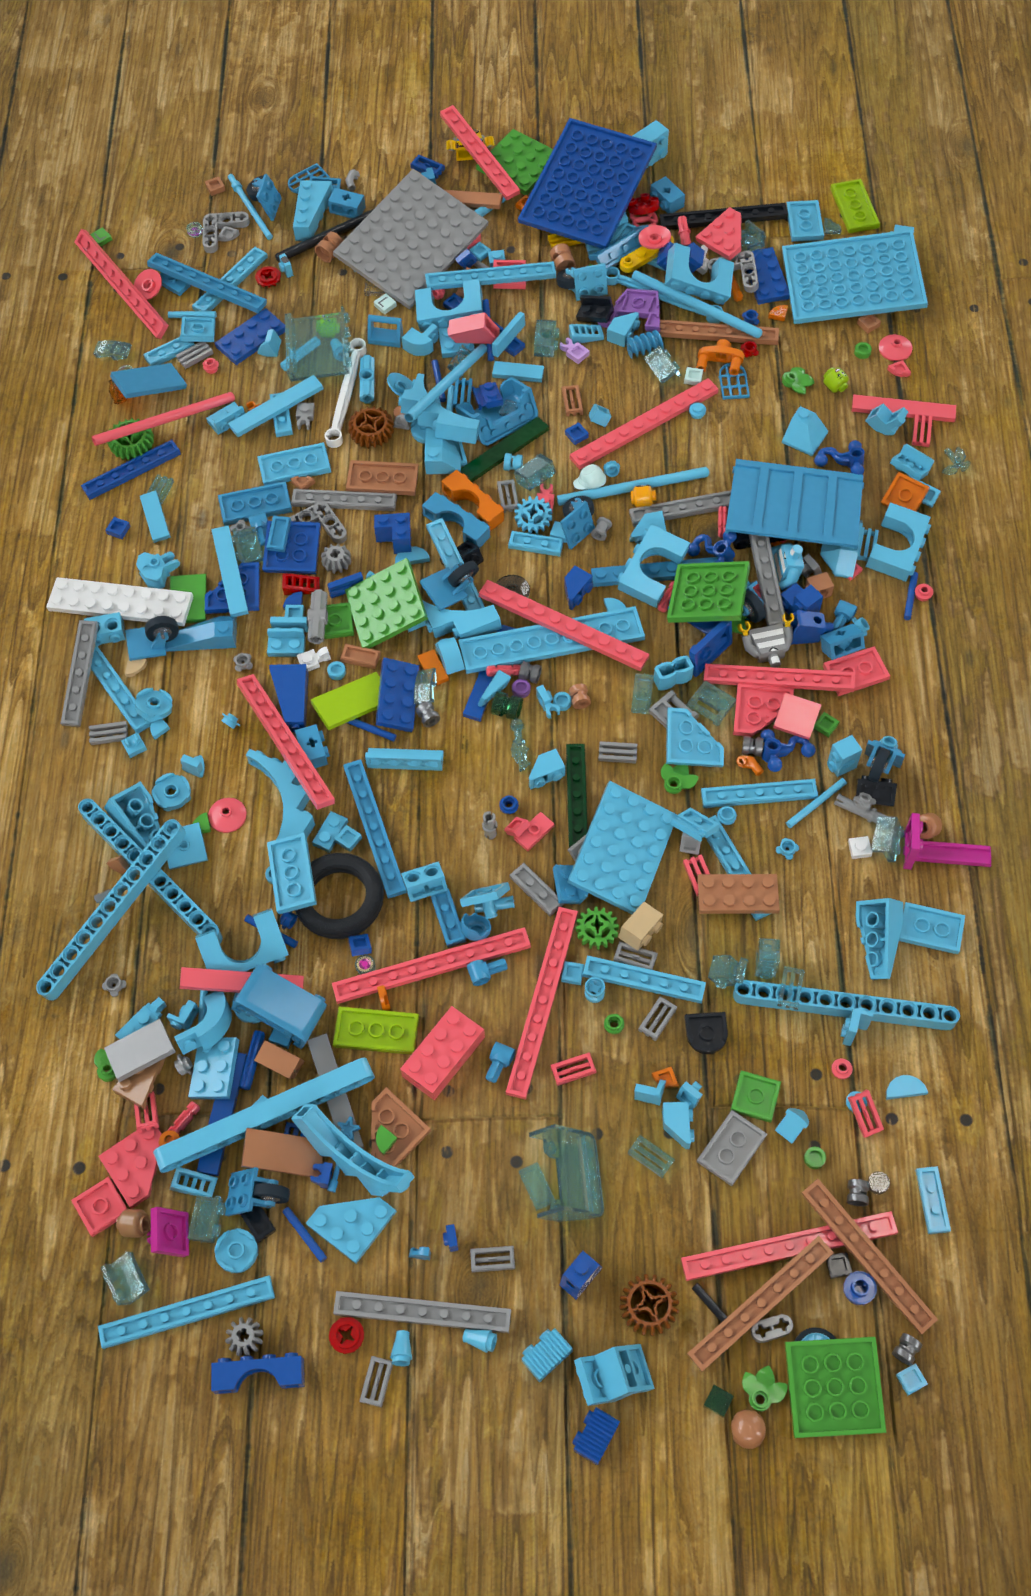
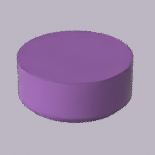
M518 679L512 684V693L517 698H525L530 694V683L527 680Z

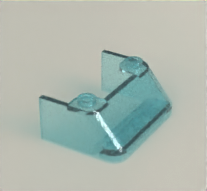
M557 1124L530 1132L529 1137L543 1140L545 1154L552 1159H556L560 1200L552 1201L550 1210L538 1213L537 1218L564 1222L594 1219L602 1216L604 1204L597 1144L594 1136L586 1131Z

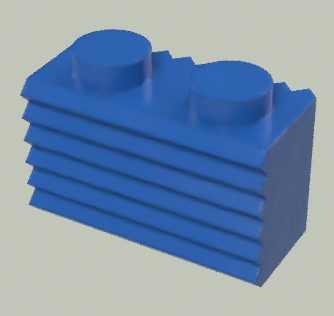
M596 1407L594 1412L589 1410L583 1421L586 1427L583 1432H577L572 1444L575 1445L574 1452L598 1466L620 1421Z

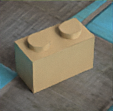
M643 902L623 924L618 938L638 951L643 945L647 946L654 932L657 934L663 926V923H661L663 914L646 902Z

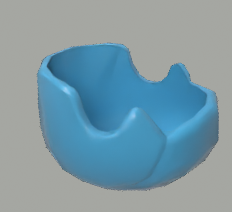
M476 912L470 916L465 913L461 919L462 934L471 941L485 939L491 931L490 921L485 919V916L478 915Z

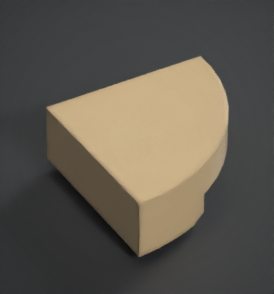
M128 658L125 671L126 677H133L141 670H144L148 663L147 660L130 661Z

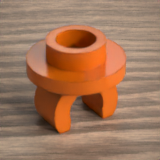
M165 1131L159 1138V1145H165L180 1138V1136L175 1131Z

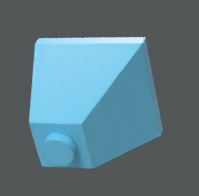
M800 406L790 421L782 443L813 456L828 434V430L816 413Z

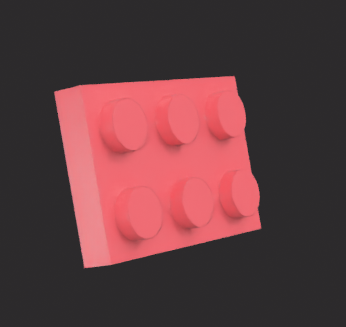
M875 646L823 664L824 670L855 672L854 691L890 679V674ZM836 691V693H837L838 696H841V695L850 693V692Z

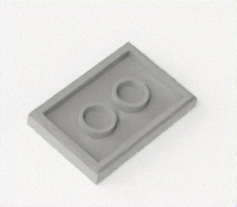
M161 1019L104 1048L119 1082L175 1053V1049Z
M731 1110L697 1159V1163L730 1186H733L766 1138L767 1133Z

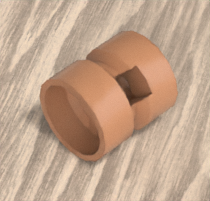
M328 232L323 240L315 246L316 255L326 263L331 262L335 258L333 251L343 242V239L335 232Z
M557 244L551 249L550 257L554 261L557 273L566 268H576L575 260L568 245Z

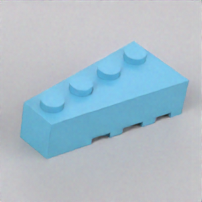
M300 180L293 223L295 241H304L315 235L320 220L322 221L323 213L328 208V199L333 192L332 181Z

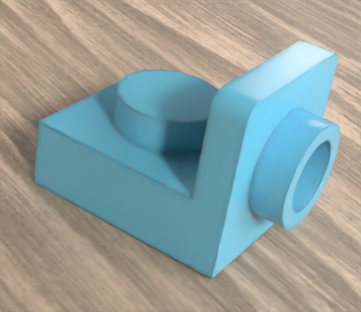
M188 1000L186 1005L181 1007L179 1017L168 1013L167 1019L170 1022V1026L177 1030H181V1028L188 1030L195 1020L199 1008L195 1002Z

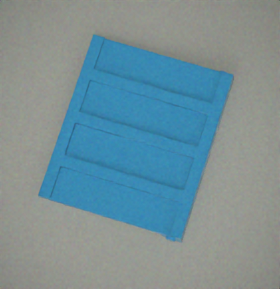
M736 459L732 471L734 476L725 533L736 532L852 547L854 550L858 549L862 489L864 488L862 474Z

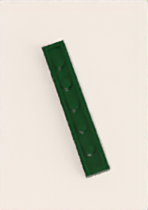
M537 416L462 467L461 473H464L471 482H474L502 463L505 453L515 454L549 430V426Z
M566 744L569 848L588 832L585 744Z

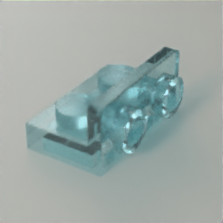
M745 221L746 229L742 230L741 239L742 249L752 252L765 247L764 240L766 236L764 231L751 221Z
M658 346L643 359L663 384L673 375L677 374L680 377L681 374L678 371L680 367L676 361L671 362L670 358L672 356L667 349L663 351Z

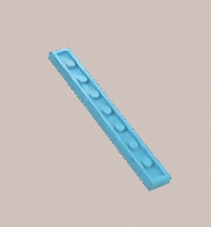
M554 261L425 274L426 287H431V290L463 287L464 281L479 279L480 285L556 278Z
M265 1276L99 1325L98 1331L101 1348L106 1349L274 1299L275 1294L271 1276Z

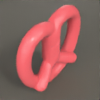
M655 212L640 217H635V214L631 213L629 215L632 225L637 227L640 226L638 223L650 222L651 224L648 226L658 224V216Z

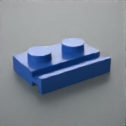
M487 382L479 385V388L472 387V393L479 410H482V407L492 408L503 405V399L496 382Z

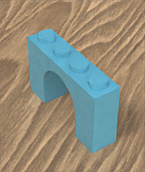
M675 243L668 250L664 286L723 305L731 297L734 262L719 258L712 265L710 282H701L692 275L689 269L690 247Z
M479 279L463 282V301L459 306L451 310H440L435 307L431 287L415 290L416 315L420 332L425 331L432 323L438 326V329L449 327V320L483 313L482 288Z
M890 502L881 526L904 535L909 541L910 547L906 550L898 551L875 543L865 567L906 582L908 576H913L916 566L913 564L914 561L918 562L921 552L919 548H923L926 538H924V534L928 535L931 524L928 523L931 517Z
M651 524L648 530H644L641 536L642 542L636 544L633 550L634 556L633 558L629 557L627 560L626 570L624 573L621 572L619 574L617 582L619 583L618 590L657 608L665 593L666 586L647 577L642 572L640 563L649 556L659 555L677 564H681L688 552L690 542Z
M272 908L253 915L261 937V944L257 953L249 959L234 960L228 957L222 950L215 929L195 936L206 969L247 972V970L253 969L257 965L266 964L274 961V963L284 961L286 959L285 956L289 954Z

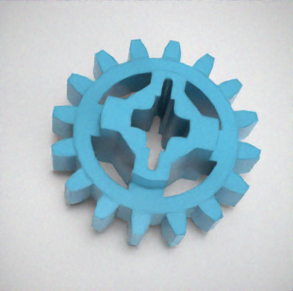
M529 496L528 501L522 499L523 504H517L518 509L514 511L516 515L514 518L518 528L522 527L523 532L528 530L530 534L532 531L538 534L539 529L545 531L544 526H550L549 521L553 519L551 515L553 514L552 508H550L549 502L545 503L544 498L539 501L538 496L534 500Z

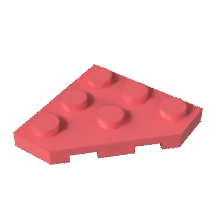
M729 207L695 236L696 241L702 245L704 244L729 261L742 251L741 213Z
M738 683L733 735L753 737L774 722L785 693L794 695V689Z
M154 1126L149 1131L143 1129L142 1133H138L136 1130L98 1156L131 1209L149 1198L152 1191L151 1186L158 1167L153 1151L160 1147L159 1138L162 1134L159 1128L155 1129Z

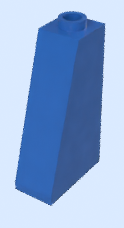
M269 665L284 721L290 731L295 733V730L306 727L309 676L307 665Z

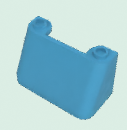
M510 377L500 385L503 405L492 408L482 407V410H479V408L474 410L470 403L463 402L455 406L458 415L480 420L477 440L483 445H490L517 431L538 416L536 402L532 389L529 386Z
M262 964L255 967L234 1000L231 1009L239 1014L241 1011H247V1016L250 1017L251 1015L283 1033L288 1040L292 1037V1040L295 1041L293 1045L302 1050L325 1011L327 1004L322 996L318 994L312 995L274 973L270 966Z

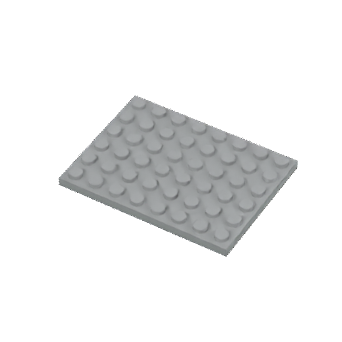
M412 169L333 251V256L410 310L416 303L415 290L427 288L425 274L445 272L454 263L455 258L464 252L488 226L489 221L415 169Z

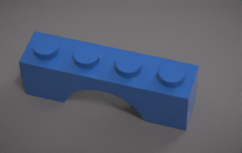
M286 1353L285 1357L278 1358L274 1354L263 1355L262 1359L244 1356L240 1357V1361H231V1358H220L217 1363H211V1391L214 1394L238 1393L242 1382L248 1376L257 1372H266L273 1375L282 1389L305 1387L304 1358L298 1356V1353Z

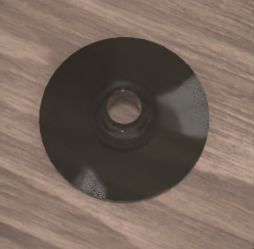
M507 575L496 582V584L524 597H529L530 586L521 576Z

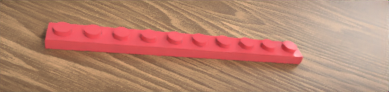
M81 229L74 243L156 338L162 339L169 325L86 230Z
M707 378L571 453L570 460L580 470L687 411L693 403H701L718 393V388Z
M490 580L486 581L479 592V597L640 672L649 659V654Z
M252 674L237 679V686L315 808L318 810L335 804V798L255 675Z
M558 907L506 1089V1095L524 1100L527 1098L578 911Z
M524 927L332 983L337 1004L377 993V987L384 985L386 990L467 967L469 963L475 960L487 961L529 949L531 944Z
M892 1211L854 1219L870 1240L898 1233ZM827 1225L681 1258L685 1279L690 1281L793 1258L818 1236L821 1237L830 1249L845 1245Z

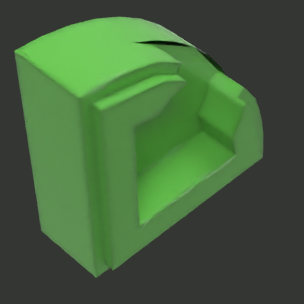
M207 812L199 815L192 823L199 822L202 834L211 832Z
M380 1125L376 1134V1143L379 1151L385 1155L398 1139L384 1126Z

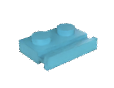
M691 807L678 814L676 819H671L672 826L699 842L702 841L703 837L707 838L719 831V823Z

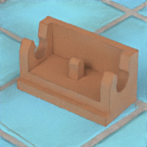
M266 1040L254 1061L289 1079H294L305 1062L301 1058Z

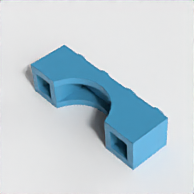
M435 492L422 505L423 516L432 522L443 518L444 522L452 521L463 527V542L468 540L480 548L490 538V527L486 522L480 521L472 513L466 512L458 504L449 501L444 495Z

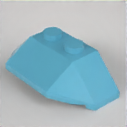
M860 520L857 550H854L852 547L822 544L820 555L832 570L834 576L852 577L853 579L863 526L862 520Z

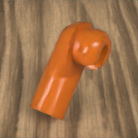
M743 755L739 756L736 760L739 767L752 769L756 776L764 772L763 768L752 756Z

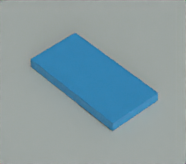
M172 363L114 371L110 375L125 398L186 389L187 386Z
M286 481L218 495L224 526L236 524L239 520L247 522L249 521V516L263 512L266 513L267 517L293 512Z

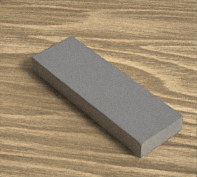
M525 863L509 875L510 879L549 916L553 915L558 910V907L564 905L558 903L557 894Z

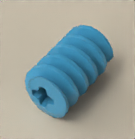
M653 330L652 333L647 332L646 335L642 333L640 336L635 335L633 338H627V351L631 359L633 353L636 357H639V352L645 355V350L650 354L651 348L657 352L658 346L661 350H664L662 337L657 330Z

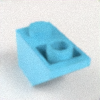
M634 312L615 317L607 328V341L625 347L627 338L633 337L634 331L638 330L640 326L639 313Z
M657 511L644 514L631 533L629 541L641 543L643 540L641 536L644 530H648L651 524L666 531L663 512Z
M556 749L538 755L529 776L530 789L543 787L546 783L558 781L565 776V765Z
M663 1102V1129L683 1148L690 1149L691 1142H694V1129H690V1122H693V1109H689V1102Z

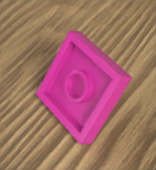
M162 1207L151 1208V1231L147 1233V1236L151 1237L147 1238V1241L151 1244L152 1253L177 1257L189 1256L188 1212Z

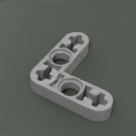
M241 211L205 215L203 218L202 242L205 252L214 253L218 250L217 236L219 229H223L224 226L231 228L247 227L250 224L248 213ZM225 219H230L229 222H223ZM208 232H215L212 235H207Z
M751 251L740 252L730 260L735 261L733 271L741 269L744 289L746 292L753 293L759 288L754 254ZM723 256L711 259L707 263L709 273L711 274L712 265L719 258L728 259ZM749 269L753 270L750 274L745 273ZM749 280H752L753 285L749 284Z
M318 502L290 517L292 522H320L334 543L341 544L347 539L346 529L325 502ZM305 516L311 517L309 521L302 520ZM329 520L335 521L333 525H326V522Z

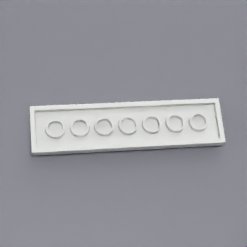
M57 577L46 608L48 611L88 616L120 612L123 620L148 622L157 616H169L177 621L178 626H185L194 596L192 592Z

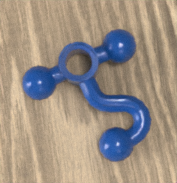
M853 440L848 445L849 452L839 453L833 447L820 449L815 456L814 463L818 467H824L828 462L826 454H829L838 464L848 466L851 469V473L863 475L865 451L862 448L861 442Z
M724 532V540L718 541L714 546H712V540L708 535L701 534L690 543L687 554L692 557L697 556L700 553L699 544L704 541L706 551L718 557L715 562H731L735 557V552L730 547V544L736 540L737 534L736 532H729L728 534Z
M766 729L761 733V738H763L764 742L761 757L768 763V768L772 772L781 770L782 761L779 757L790 754L794 750L796 743L803 745L801 753L804 757H812L816 752L815 746L807 739L793 736L788 741V744H783L775 738V733L772 730Z

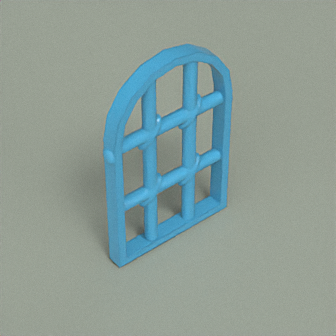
M316 163L290 177L288 187L293 193L298 194L299 187L293 189L291 186L300 182V180L313 176L319 171L323 174L318 177L326 176L330 178V176ZM316 167L318 168V170L312 173L309 172L310 170ZM306 172L308 173L306 176L300 179L298 178L300 175Z
M731 363L723 365L719 371L722 399L749 398L750 394L745 369L740 366L743 373L731 375L728 370ZM726 368L725 375H721L722 370ZM740 376L745 378L744 385H740ZM722 377H727V386H723ZM731 377H736V385H731ZM742 387H746L747 395L741 394ZM729 388L730 396H724L723 389ZM738 388L739 395H732V389Z

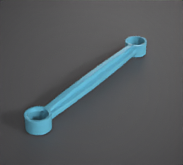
M611 266L606 269L607 285L612 286L619 283L630 289L654 290L632 280L630 277L621 275L617 267ZM659 292V300L704 315L709 323L719 324L721 322ZM711 305L723 311L719 305Z

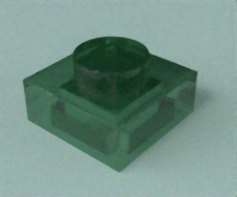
M713 1385L703 1407L724 1418L734 1396Z

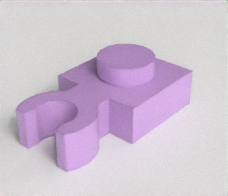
M566 338L567 345L562 342L560 343V349L566 352V356L577 364L590 354V350L578 342L573 344L570 338Z

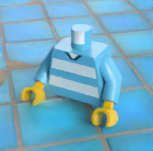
M785 543L771 547L779 588L782 591L797 583L804 568L803 548L800 545Z

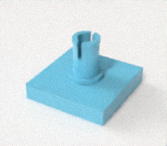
M505 882L471 890L460 899L461 906L465 907L482 903L485 919L494 918L498 914L493 900L499 899L510 890L509 883Z

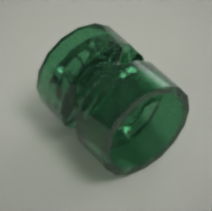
M497 691L492 702L491 714L500 717L505 715L507 719L517 721L522 710L523 698L515 695L508 697V693Z

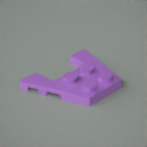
M627 288L616 300V305L608 323H598L601 327L608 328L615 317L638 312L639 318H648L645 324L646 331L657 330L660 332L659 292L656 290Z

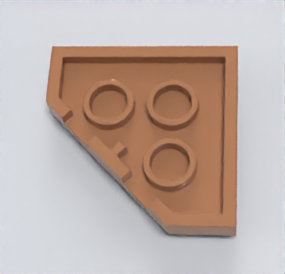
M387 1087L372 1101L371 1155L391 1166L397 1167L431 1132V1129ZM380 1125L384 1126L398 1139L385 1155L379 1151L376 1143V1134Z

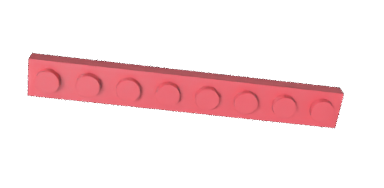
M454 105L440 111L441 118L499 192L502 193L503 197L509 200L519 195L520 189Z
M705 664L704 683L738 685V683L792 689L854 692L855 672Z

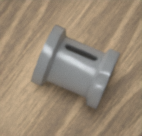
M599 517L596 527L591 532L593 538L604 541L607 537L608 529L612 526V522L605 517Z

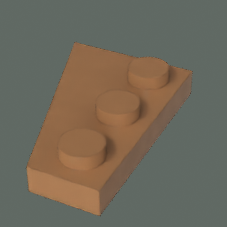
M166 1058L121 1082L118 1081L112 1090L115 1094L145 1110L148 1104L146 1100L149 1093L153 1092L155 1087L153 1083L156 1076L160 1074Z

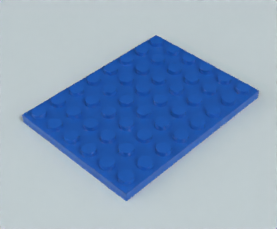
M569 118L518 217V223L606 249L657 148V143Z

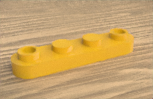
M671 235L670 242L674 244V238ZM641 246L621 258V271L631 273L658 257L659 249H648Z

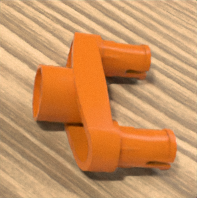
M720 339L717 341L716 346H705L699 349L696 368L704 369V373L708 361L731 363L729 373L731 375H738L745 355L741 350L732 348L728 340Z

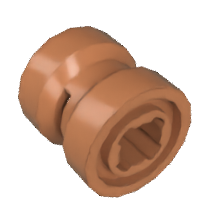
M575 684L569 688V694L573 698L572 705L575 709H583L591 704L585 684Z

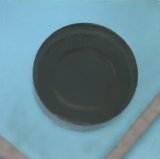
M874 1172L868 1178L870 1183L869 1189L874 1194H884L890 1187V1179L883 1172Z

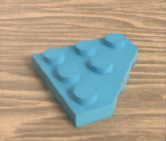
M668 707L666 764L723 767L724 747L710 735L711 733L701 723L697 722L688 709Z
M380 1197L319 1206L308 1219L306 1225L357 1264L397 1211Z

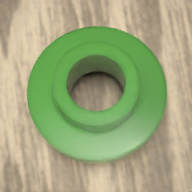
M610 1014L604 1020V1028L610 1034H618L624 1029V1020L618 1014ZM616 1022L618 1026L612 1027L610 1024Z

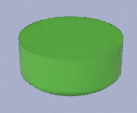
M860 342L855 346L854 354L860 359H866L871 355L872 347L866 342Z
M810 1147L806 1151L804 1162L809 1168L820 1169L825 1164L826 1154L821 1148Z

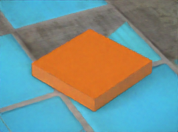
M898 472L883 497L881 504L888 507L891 502L917 512L930 487Z

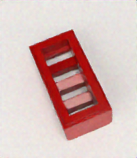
M283 574L284 595H291L302 591L303 594H312L315 590H320V577Z

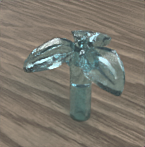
M957 447L955 453L950 448L944 451L953 462V465L944 468L942 473L952 475L956 474L959 468L963 472L970 467V461L963 462L966 455L961 448Z

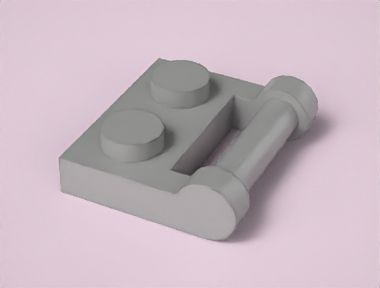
M673 690L649 708V713L666 729L668 707L673 708L668 702H672L677 708L688 709L695 719L699 717V714L687 707Z

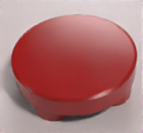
M642 193L640 197L631 199L628 205V212L635 215L653 213L659 209L658 197H651L649 193Z

